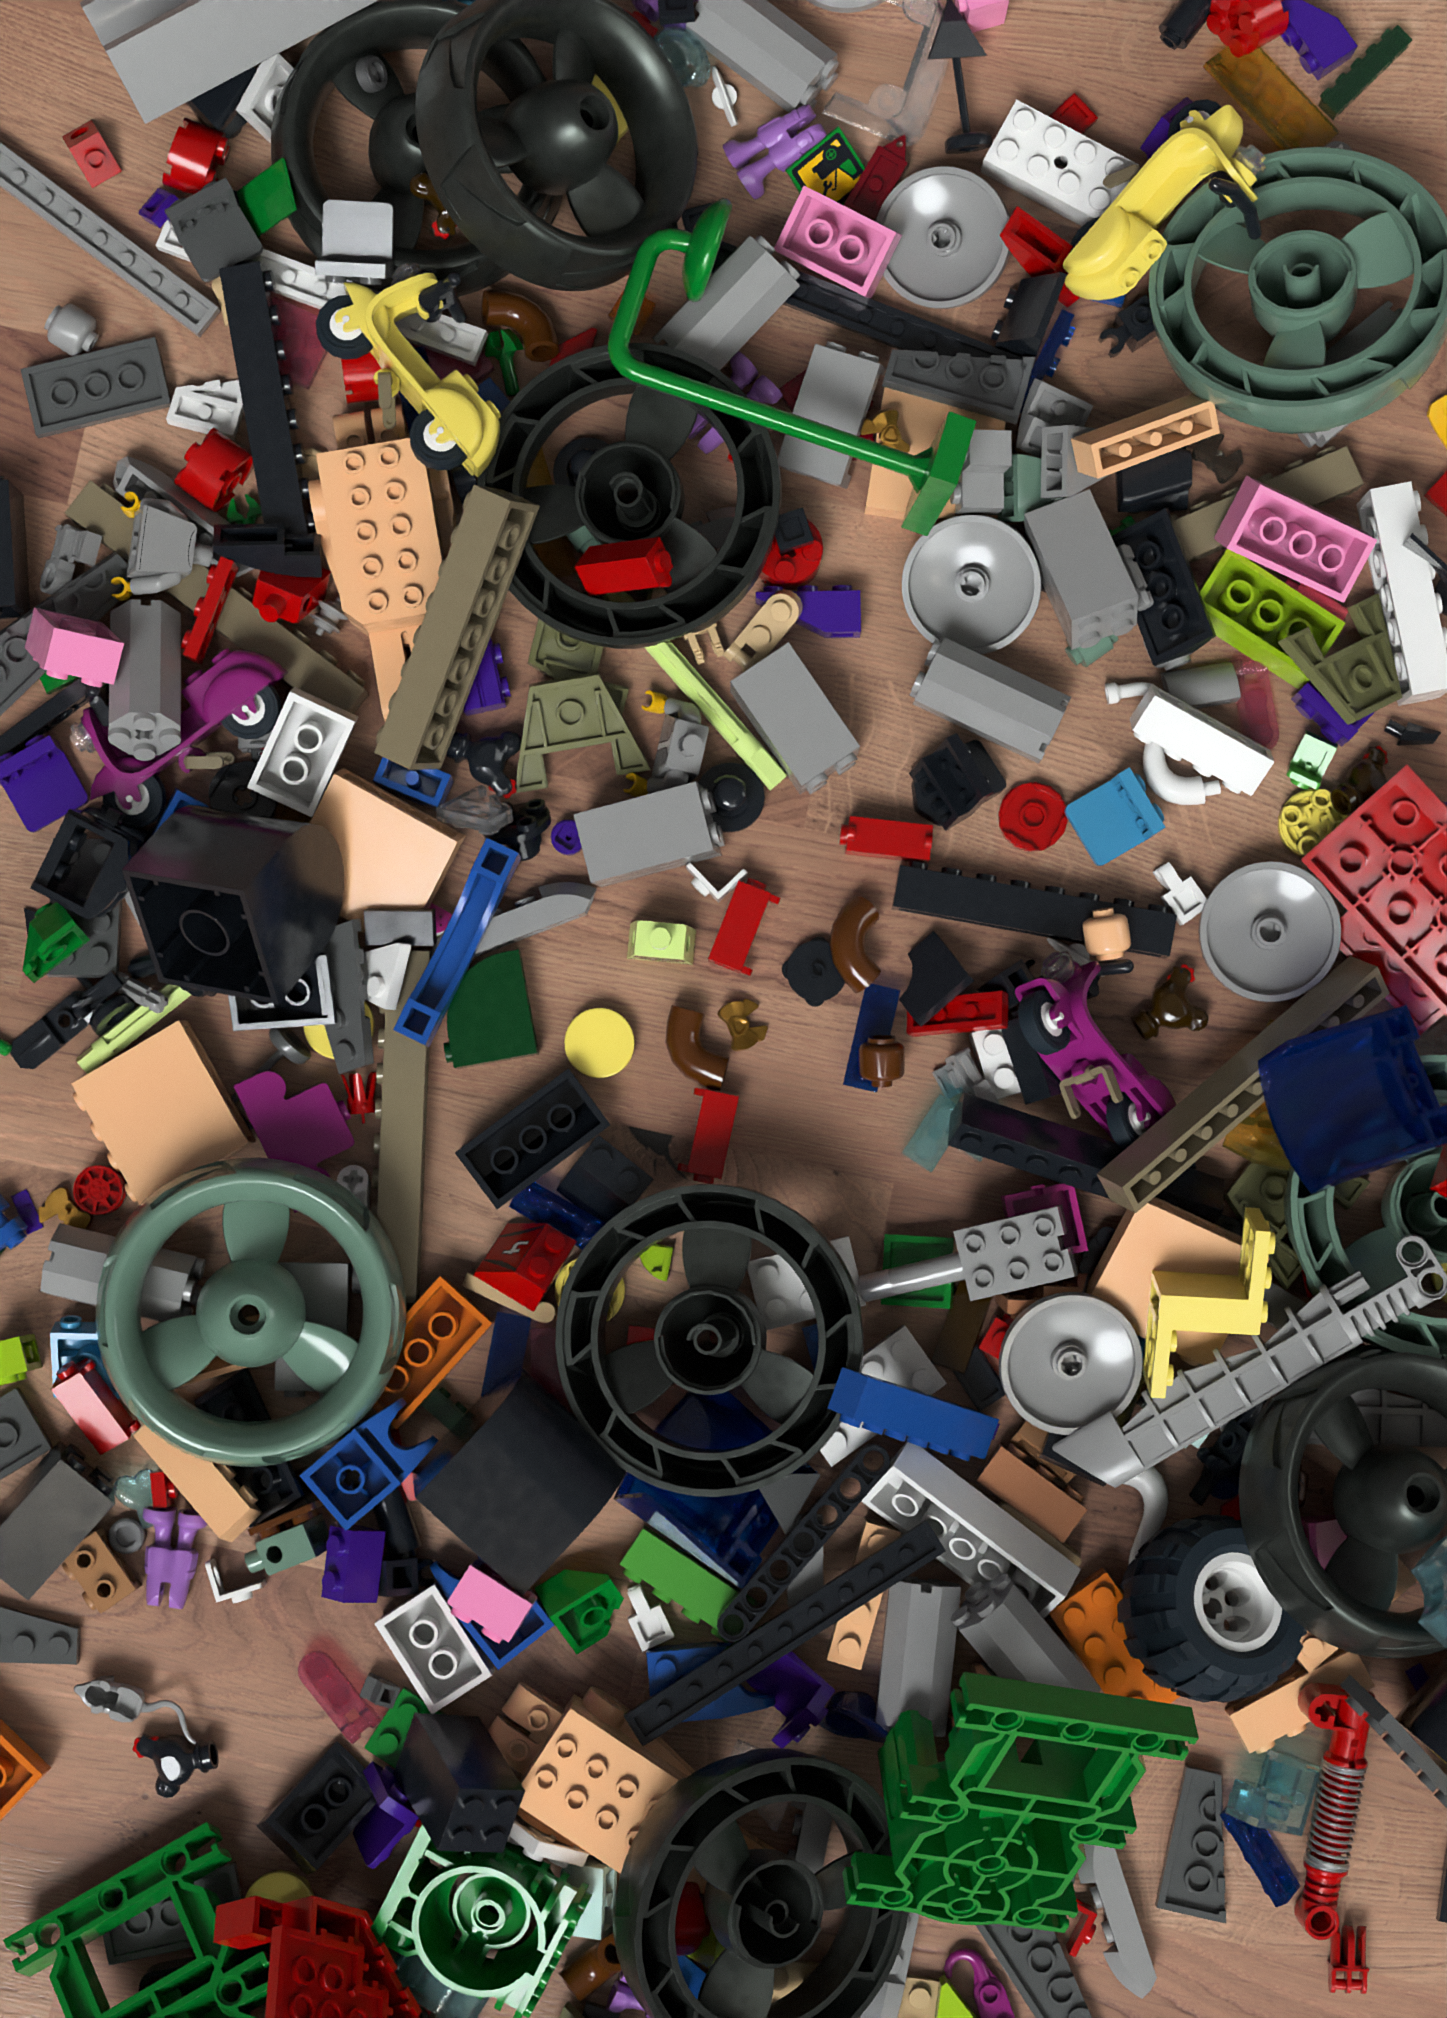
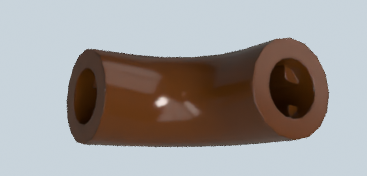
M484 290L481 301V317L484 325L505 326L517 331L523 340L525 356L531 361L546 362L557 356L559 353L557 333L551 318L536 302L521 294Z
M853 896L841 909L832 924L829 943L833 964L846 984L855 993H859L867 988L881 973V969L869 957L864 945L866 934L879 920V913L870 901L861 896Z
M671 1005L667 1019L665 1040L671 1061L686 1078L704 1087L720 1091L730 1057L712 1053L702 1045L700 1031L705 1014Z
M608 1935L598 1941L558 1973L579 2002L583 2001L608 1979L622 1970L616 1953L614 1935Z

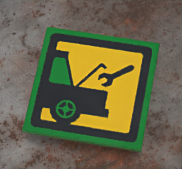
M837 126L823 140L786 168L785 171L799 194L803 186H806L844 205L865 167L840 127Z

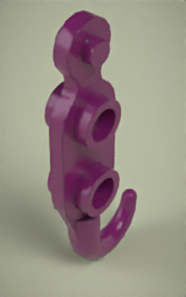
M961 1948L956 1949L948 1956L944 1966L947 1979L952 1978V1968L957 1961L967 1960L971 1963L974 1970L973 1995L981 2018H1015L1003 1984L987 1967L981 1954L973 1949Z

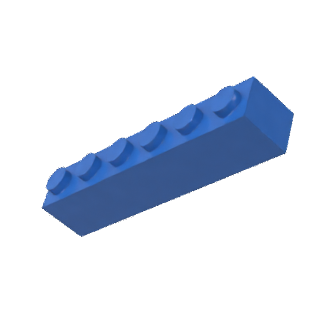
M845 1367L841 1369L828 1405V1409L841 1414L839 1421L860 1428L863 1422L862 1428L880 1435L886 1429L884 1434L904 1442L907 1436L906 1441L923 1448H927L928 1445V1448L946 1455L949 1453L966 1461L970 1460L971 1455L981 1459L986 1458L999 1419L977 1410Z

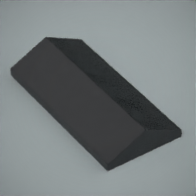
M1167 508L1111 536L1116 547L1123 544L1131 547L1135 556L1133 561L1138 563L1147 584L1145 590L1150 591L1154 601L1151 607L1143 611L1138 610L1137 624L1154 666L1191 654L1216 637L1199 588Z
M248 1368L241 1370L194 1400L197 1408L221 1418L246 1422L271 1420ZM290 1460L269 1466H231L237 1474L234 1480L240 1487L243 1485L247 1486L257 1496L258 1501L255 1504L263 1512L249 1525L250 1528L290 1510L305 1496Z

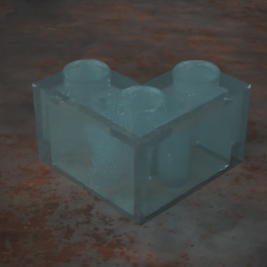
M941 1094L937 1095L900 1154L931 1173L948 1148L950 1114L956 1104ZM958 1149L976 1162H981L983 1159L981 1156Z
M1269 1749L1262 1764L1258 1783L1235 1779L1229 1794L1225 1813L1258 1828L1302 1836L1317 1787V1780L1320 1777L1319 1772L1322 1770L1321 1766L1289 1753Z

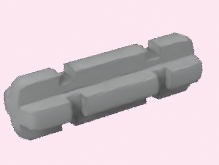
M1125 544L1120 545L1116 548L1138 594V610H1146L1153 605V598L1150 591L1145 590L1147 584L1138 563L1133 561L1135 556L1131 547Z
M119 972V979L124 985L116 992L130 997L134 1002L144 1007H149V1010L155 1013L163 1012L164 1007L168 1005L167 997L157 990H152L151 987L142 982L129 978L125 973Z

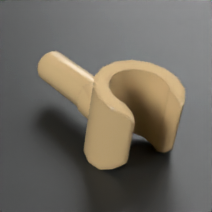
M218 277L212 281L211 286L220 304L224 324L229 326L221 278Z

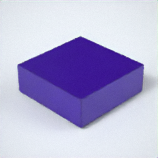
M160 187L142 206L138 214L145 221L161 228L168 220L164 210L169 208L178 198Z

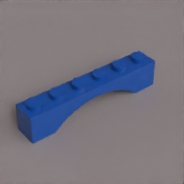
M486 838L470 871L449 924L424 973L409 996L393 1029L394 1031L430 1047L522 858L518 852Z

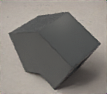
M369 1673L359 1697L367 1699L375 1705L393 1709L401 1688L390 1680Z

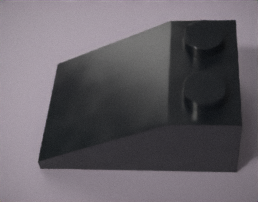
M1057 272L1021 279L1017 290L1010 288L1003 306L1009 309L1005 322L998 319L991 336L992 340L997 341L996 348L1022 358H1036L1067 274Z
M328 953L319 954L279 1005L228 995L233 1031L337 1023Z
M336 1741L256 1826L306 1875L317 1871L377 1803L363 1773L365 1768Z

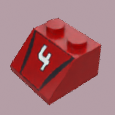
M507 1223L473 1276L534 1312L566 1263L577 1241L547 1223Z

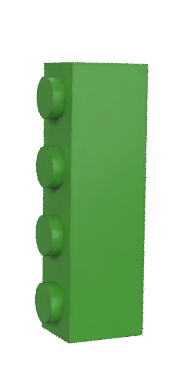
M644 1525L620 1561V1565L625 1567L622 1573L638 1584L644 1580L654 1587L652 1593L668 1604L671 1600H674L684 1607L681 1611L682 1614L698 1624L702 1619L713 1627L710 1631L713 1635L725 1643H729L719 1634L717 1620L720 1611L737 1593L739 1588L705 1565H700L699 1561L690 1555L687 1556V1553ZM746 1594V1598L749 1601V1603L753 1605L761 1604L760 1602ZM731 1614L725 1617L723 1626L729 1632H737L742 1628L743 1620L740 1616Z

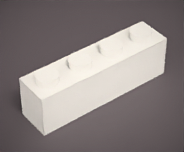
M1153 684L1130 717L1131 727L1134 731L1133 734L1140 741L1149 745L1154 742L1162 746L1163 751L1177 761H1181L1183 758L1191 762L1197 772L1206 777L1214 775L1223 780L1222 784L1226 788L1237 794L1243 791L1252 796L1274 763L1270 749Z

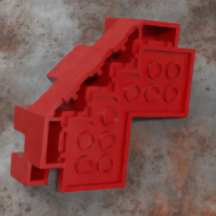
M255 1895L216 1906L213 1943L240 1950L270 1943L265 2018H420L419 2014L422 2010L408 1986L403 1987L394 1972L398 1967L385 1943H378L370 1927L374 1923L367 1911L313 1895L286 1903Z

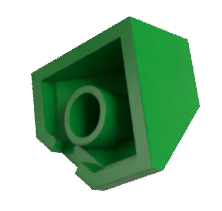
M57 902L54 904L47 903L35 913V918L29 923L22 971L33 983L37 982L90 941L65 907Z
M564 1569L535 1588L549 1618L576 1654H579L608 1635L612 1626L609 1621L614 1609L620 1608L624 1599L608 1574Z

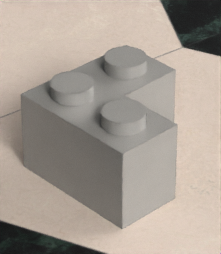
M974 429L958 484L950 496L951 504H955V514L997 515L1004 509V473L1012 466L1011 430Z

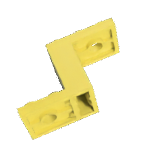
M1245 1207L1238 1275L1152 1270L1142 1368L1151 1398H1165L1166 1386H1172L1174 1368L1173 1364H1169L1170 1352L1176 1351V1330L1260 1335L1261 1323H1266L1268 1316L1267 1301H1263L1264 1290L1270 1289L1272 1280L1271 1267H1267L1268 1254H1274L1275 1233L1270 1231L1269 1221L1264 1219L1260 1208Z

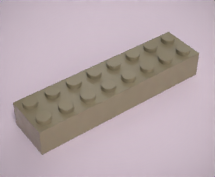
M473 485L472 490L466 495L463 503L464 512L462 518L451 534L452 545L447 558L440 564L438 570L439 579L435 590L427 599V612L422 625L417 628L414 634V647L410 657L402 666V679L398 690L389 701V714L385 724L381 726L377 733L375 754L409 770L441 769L539 510V505L508 491Z

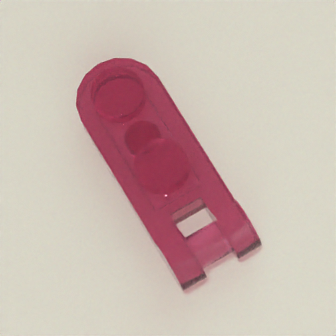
M1241 659L1230 660L1236 671L1241 692V698L1236 702L1241 733L1271 750L1278 742L1279 730L1268 667L1257 660L1244 662ZM1256 674L1257 683L1246 685L1244 675Z
M312 1651L302 1658L298 1666V1676L301 1682L350 1743L354 1744L362 1737L361 1733L368 1727L374 1728L381 1722L376 1711L368 1705L364 1698L359 1697L360 1693L327 1653ZM355 1708L360 1716L351 1722L345 1714Z

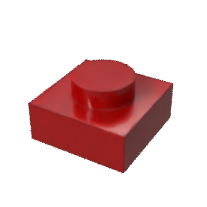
M162 1470L151 1472L153 1509L169 1507L175 1504L174 1498H178L179 1490Z

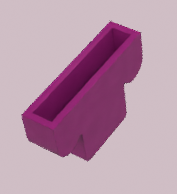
M261 1071L233 1084L268 1158L297 1163L331 1178L326 1169L320 1165L317 1166V1163L352 1147L355 1141L345 1122L351 1119V1116L343 1100L336 1102L329 1086L325 1082H319L288 1098H284L286 1093L285 1081L275 1071Z

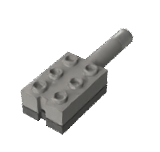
M1057 1205L955 1230L953 1233L958 1252L860 1275L858 1284L861 1296L864 1301L869 1302L965 1280L970 1301L1075 1277L1079 1272L1073 1247L1065 1248L1062 1236L1069 1232L1062 1205Z

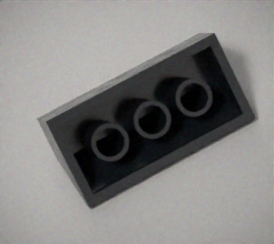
M568 1068L456 1151L455 1154L494 1207L499 1209L611 1124Z

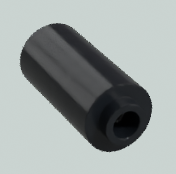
M1179 0L1159 26L1161 41L1171 49H1185L1206 23L1207 16L1210 15L1211 0Z
M400 1484L373 1507L379 1529L386 1531L384 1544L388 1556L413 1557L418 1554L416 1548L422 1546L406 1494L402 1484Z

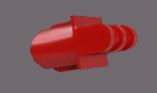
M1343 1926L1341 1958L1339 1927L1337 1932L1331 1937L1330 1960H1327L1329 1965L1328 1987L1330 1993H1335L1336 1989L1344 1990L1345 1993L1349 1994L1351 1990H1360L1361 1994L1367 1993V1972H1369V1968L1366 1966V1926L1357 1927L1356 1959L1353 1926ZM1336 1971H1344V1979H1337ZM1352 1971H1360L1359 1979H1352Z

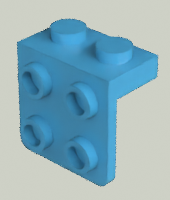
M1130 767L1117 774L1107 783L1065 807L1064 813L1097 866H1103L1166 828L1163 824L1164 816L1157 804L1150 802L1145 793L1146 785L1139 774L1133 773Z

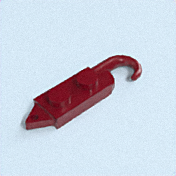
M905 135L900 136L883 147L878 145L844 206L876 222L882 204L890 192L897 186L909 166L908 162H906ZM902 142L903 146L898 147L897 143Z

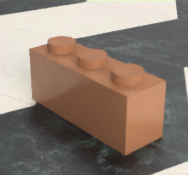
M1000 1442L975 1475L976 1481L1063 1544L1088 1510L1086 1504L1082 1502L1085 1496L1070 1485H1067L1065 1489L1053 1481L1056 1475L1040 1463L1036 1468L1025 1460L1028 1455L1013 1443H1010L1007 1447Z

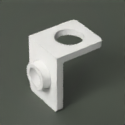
M690 862L686 865V869L694 877L691 884L704 897L710 893L718 903L748 873L745 869H742L718 892Z
M215 1558L205 1562L216 1602L231 1598L234 1604L253 1597L252 1591L263 1588L267 1584L266 1580L263 1579L225 1592Z

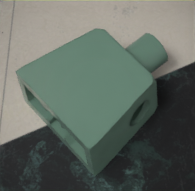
M1012 454V466L1004 473V509L997 514L999 520L1004 522L1024 521L1025 513L1067 498H1041V458L1024 454Z
M322 1513L255 1542L256 1549L245 1553L244 1556L249 1571L255 1573L265 1569L266 1573L270 1576L313 1559L327 1551L326 1544L329 1530Z

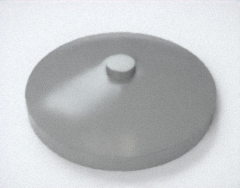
M949 166L927 168L910 175L900 182L885 199L876 219L877 223L902 235L883 274L890 286L907 300L934 309H950L964 306L987 293L1002 275L1011 253L999 235L1010 217L1000 195L988 182L976 174Z
M958 515L934 525L928 536L922 535L912 547L902 573L903 602L908 616L917 630L931 643H934L935 640L942 643L945 637L979 654L996 651L1014 641L1030 624L1041 597V570L1031 545L1011 525L987 515Z
M1259 862L1232 872L1212 890L1203 906L1199 920V944L1207 967L1224 987L1250 1000L1279 1002L1306 993L1327 975L1339 951L1341 922L1332 896L1313 875L1287 863Z
M1062 1292L1037 1300L1014 1319L1005 1333L1001 1344L998 1368L1001 1384L1007 1398L1026 1421L1050 1433L1070 1435L1109 1411L1117 1418L1126 1409L1133 1399L1141 1380L1143 1357L1135 1330L1116 1307L1102 1298L1091 1294Z

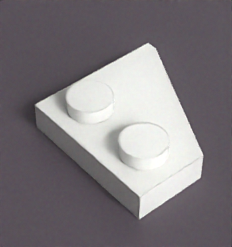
M220 380L205 382L200 386L187 385L176 387L166 417L167 423L208 434L212 428H216L235 441L244 412L239 380L220 383Z

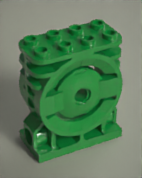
M422 1824L371 1930L378 1943L384 1942L387 1947L405 1957L418 1954L430 1973L447 1987L466 1995L475 1996L480 2000L483 1997H495L497 1999L494 2006L496 2010L500 2011L503 2005L507 2004L516 2009L513 2018H522V2016L530 2018L592 1894L587 1892L589 1884L583 1881L578 1889L567 1883L570 1877L569 1873L564 1871L560 1878L554 1876L550 1869L551 1864L543 1860L539 1862L527 1857L522 1853L524 1847L508 1841L503 1853L437 1851ZM430 1859L439 1863V1867L432 1864L430 1862ZM470 1873L456 1890L453 1898L452 1913L450 1898L454 1882L461 1874ZM408 1896L416 1900V1903L407 1899ZM486 1905L495 1907L498 1913L491 1912ZM534 1915L537 1924L533 1933L522 1943L509 1947L523 1937ZM458 1928L462 1932L459 1941L454 1937ZM490 1949H499L494 1959L487 1957Z

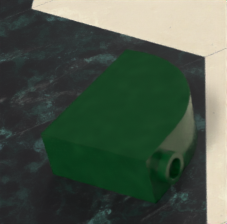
M519 949L487 957L465 973L448 1008L447 1031L449 1042L443 1043L447 1063L453 1062L455 1069L539 1055L522 956Z

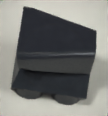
M252 67L186 102V104L206 126L224 132L226 138H234L241 132L242 126L247 123L236 111V108L257 70Z
M1186 446L1115 472L1116 507L1118 512L1135 514L1143 511H1161L1164 508H1167L1169 512L1187 510L1188 492L1192 486L1191 451L1186 450Z

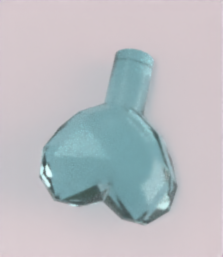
M149 1468L140 1470L135 1476L124 1475L118 1477L113 1485L114 1495L125 1506L137 1511L142 1529L153 1526V1524L146 1522L142 1516L143 1507L150 1506L153 1502L150 1473L154 1471Z

